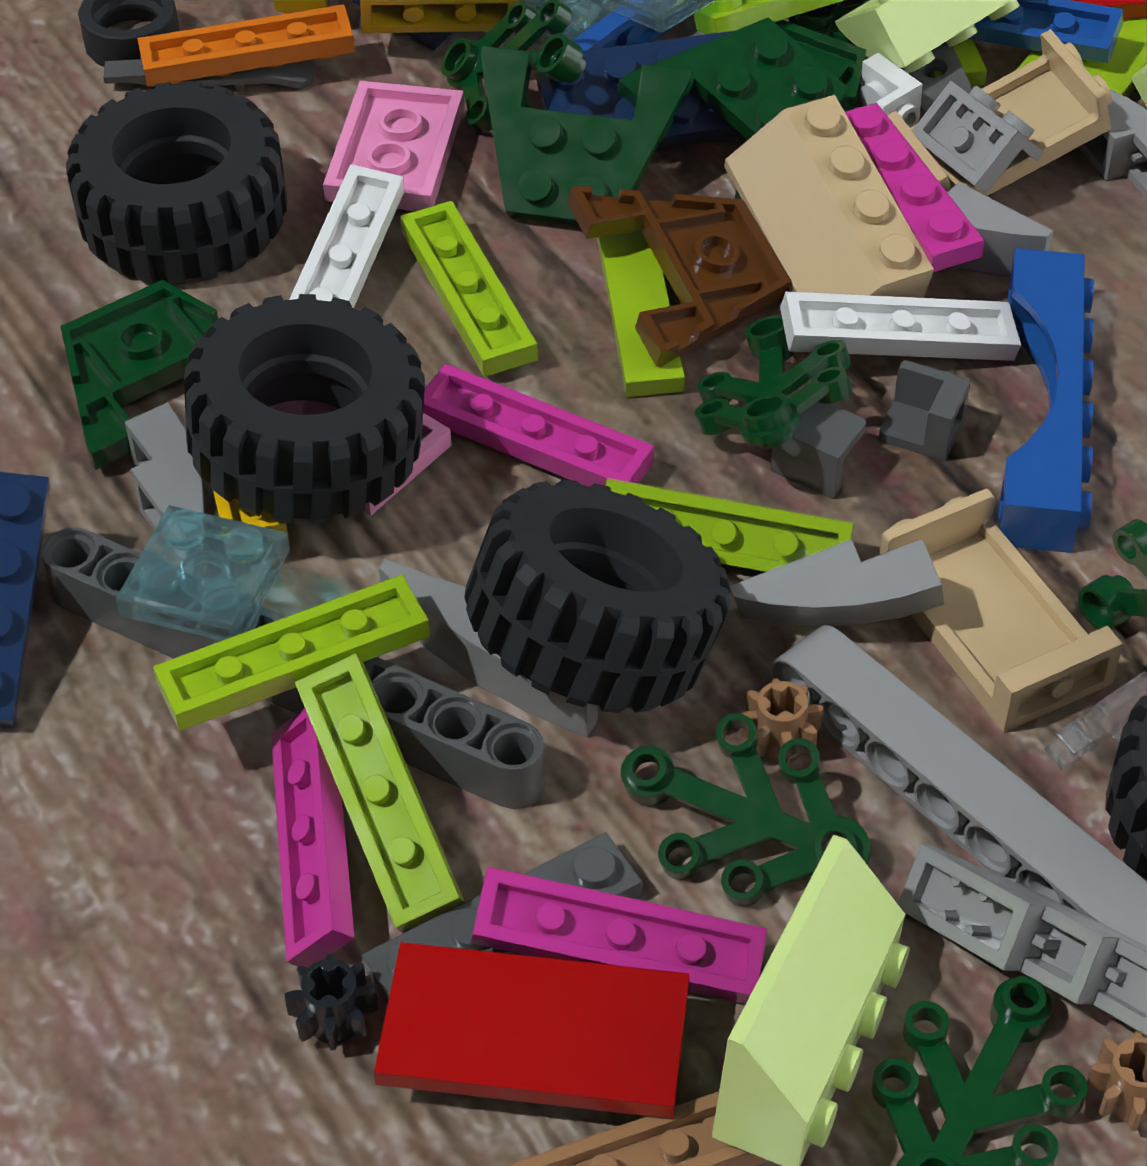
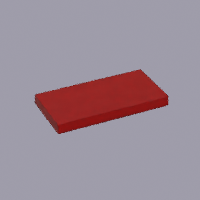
M400 942L374 1068L375 1084L674 1119L690 973Z

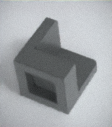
M907 360L902 361L897 372L894 401L879 429V440L946 461L965 420L971 379Z
M816 402L800 414L801 423L793 432L791 439L780 446L772 448L771 471L827 497L834 498L841 489L844 458L864 434L866 420L833 404Z

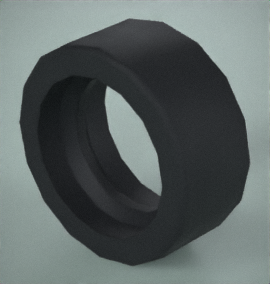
M83 0L78 10L86 54L96 64L105 67V61L141 59L137 38L180 31L174 0ZM129 20H147L151 22L143 27L125 31L108 29L115 24Z

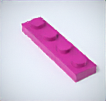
M878 103L846 111L845 114L934 268L933 272L981 258L984 239Z
M446 363L425 387L423 413L450 428L451 432L567 479L578 481L579 484L591 487L593 483L605 485L608 478L639 483L654 463V445Z
M304 708L271 734L286 962L298 967L301 965L309 968L314 963L324 960L327 954L334 953L354 939L343 799Z
M487 866L470 943L535 957L690 973L689 991L746 1004L760 978L767 928Z

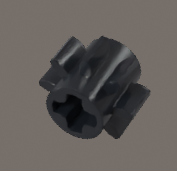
M332 953L327 954L325 960L318 961L309 968L300 965L297 968L301 990H292L285 993L288 1015L298 1017L296 1026L299 1039L304 1042L314 1036L321 1042L327 1043L331 1051L336 1050L339 1043L349 1040L354 1035L364 1038L367 1032L362 1013H372L378 1010L376 988L365 986L367 981L364 964L358 962L350 967L346 963L336 960Z

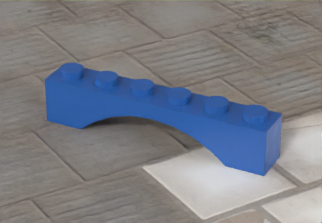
M1019 248L1014 250L1007 302H1009L1020 343L1040 371L1048 392L1050 409L1042 425L1027 443L1006 458L999 496L998 528L1015 548L1072 553L1077 529H1088L1090 524L1092 492L1082 491V483H1089L1093 447L1082 446V438L1089 439L1093 403L1083 402V395L1089 396L1091 392L1094 361L1083 359V353L1090 354L1093 342L1094 319L1084 318V313H1091L1094 297V279L1084 278L1085 254Z

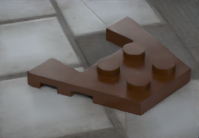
M589 186L571 187L567 204L586 239L641 231L681 302L679 305L639 313L635 329L655 366L665 365L784 297L785 291L787 292L789 289L790 277L743 199L674 194L670 202L646 200L641 191L620 189L618 197L592 195L593 190Z

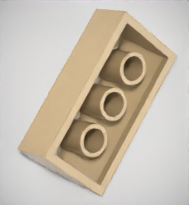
M835 95L784 109L725 159L724 167L741 199L745 201L791 279L789 286L791 292L924 298L934 268Z

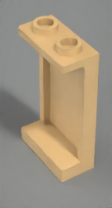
M1050 29L1040 35L1043 50L1040 58L982 88L984 92L1001 104L995 114L1002 119L1007 111L1010 110L1035 130L1029 140L1044 151L1036 161L1021 149L987 194L926 148L912 131L917 124L909 127L896 110L887 116L946 192L960 182L988 196L1111 130L1108 105L1112 104L1113 100L1110 89L1099 74L1092 76L1086 70L1079 52L1072 43L1063 44Z
M983 489L966 497H956L944 506L914 519H903L882 534L879 555L923 539L942 584L944 605L915 613L911 616L1001 731L1006 733L1112 685L1123 643L1108 625L1089 634L1083 629L994 523L993 512L996 498L989 489Z

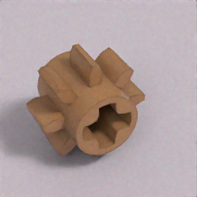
M776 678L773 679L772 683L763 687L760 692L754 690L747 692L746 711L741 714L748 716L756 726L758 734V746L756 749L760 757L764 755L769 759L778 761L781 747L787 741L795 738L807 739L816 746L817 730L822 729L824 709L822 705H808L807 685L804 684L799 687L792 682L779 681ZM742 728L739 729L741 737H749L748 731ZM800 753L792 755L789 758L787 764H790V760L798 756Z
M1135 1030L1132 1038L1124 1040L1119 1045L1109 1038L1103 1040L1098 1056L1100 1063L1091 1065L1087 1078L1089 1088L1102 1090V1103L1099 1114L1102 1117L1111 1114L1116 1119L1128 1123L1131 1131H1137L1139 1124L1147 1120V1038H1144L1140 1031Z

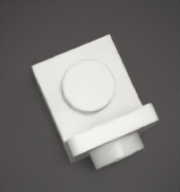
M876 53L862 61L859 103L863 106L878 103L886 115L896 110L906 124L912 127L919 122L923 84L880 53Z

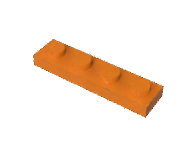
M344 4L137 38L147 87L171 82V85L186 80L210 76H227L234 72L264 67L275 68L288 63L318 58L330 59L337 55L355 52L354 37Z

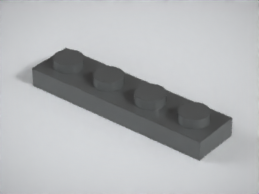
M607 832L523 873L528 876L632 899L642 897L641 879ZM479 895L361 954L365 973L387 1007L400 942L516 955L523 954L470 943L480 899Z

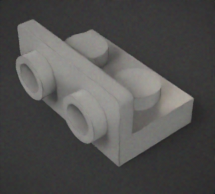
M951 80L912 130L926 148L985 194L988 193L1021 149L1036 161L1044 153V151L1029 140L1035 131L1031 126L1010 110L1001 119L995 114L1001 106L995 99L976 85L968 94Z

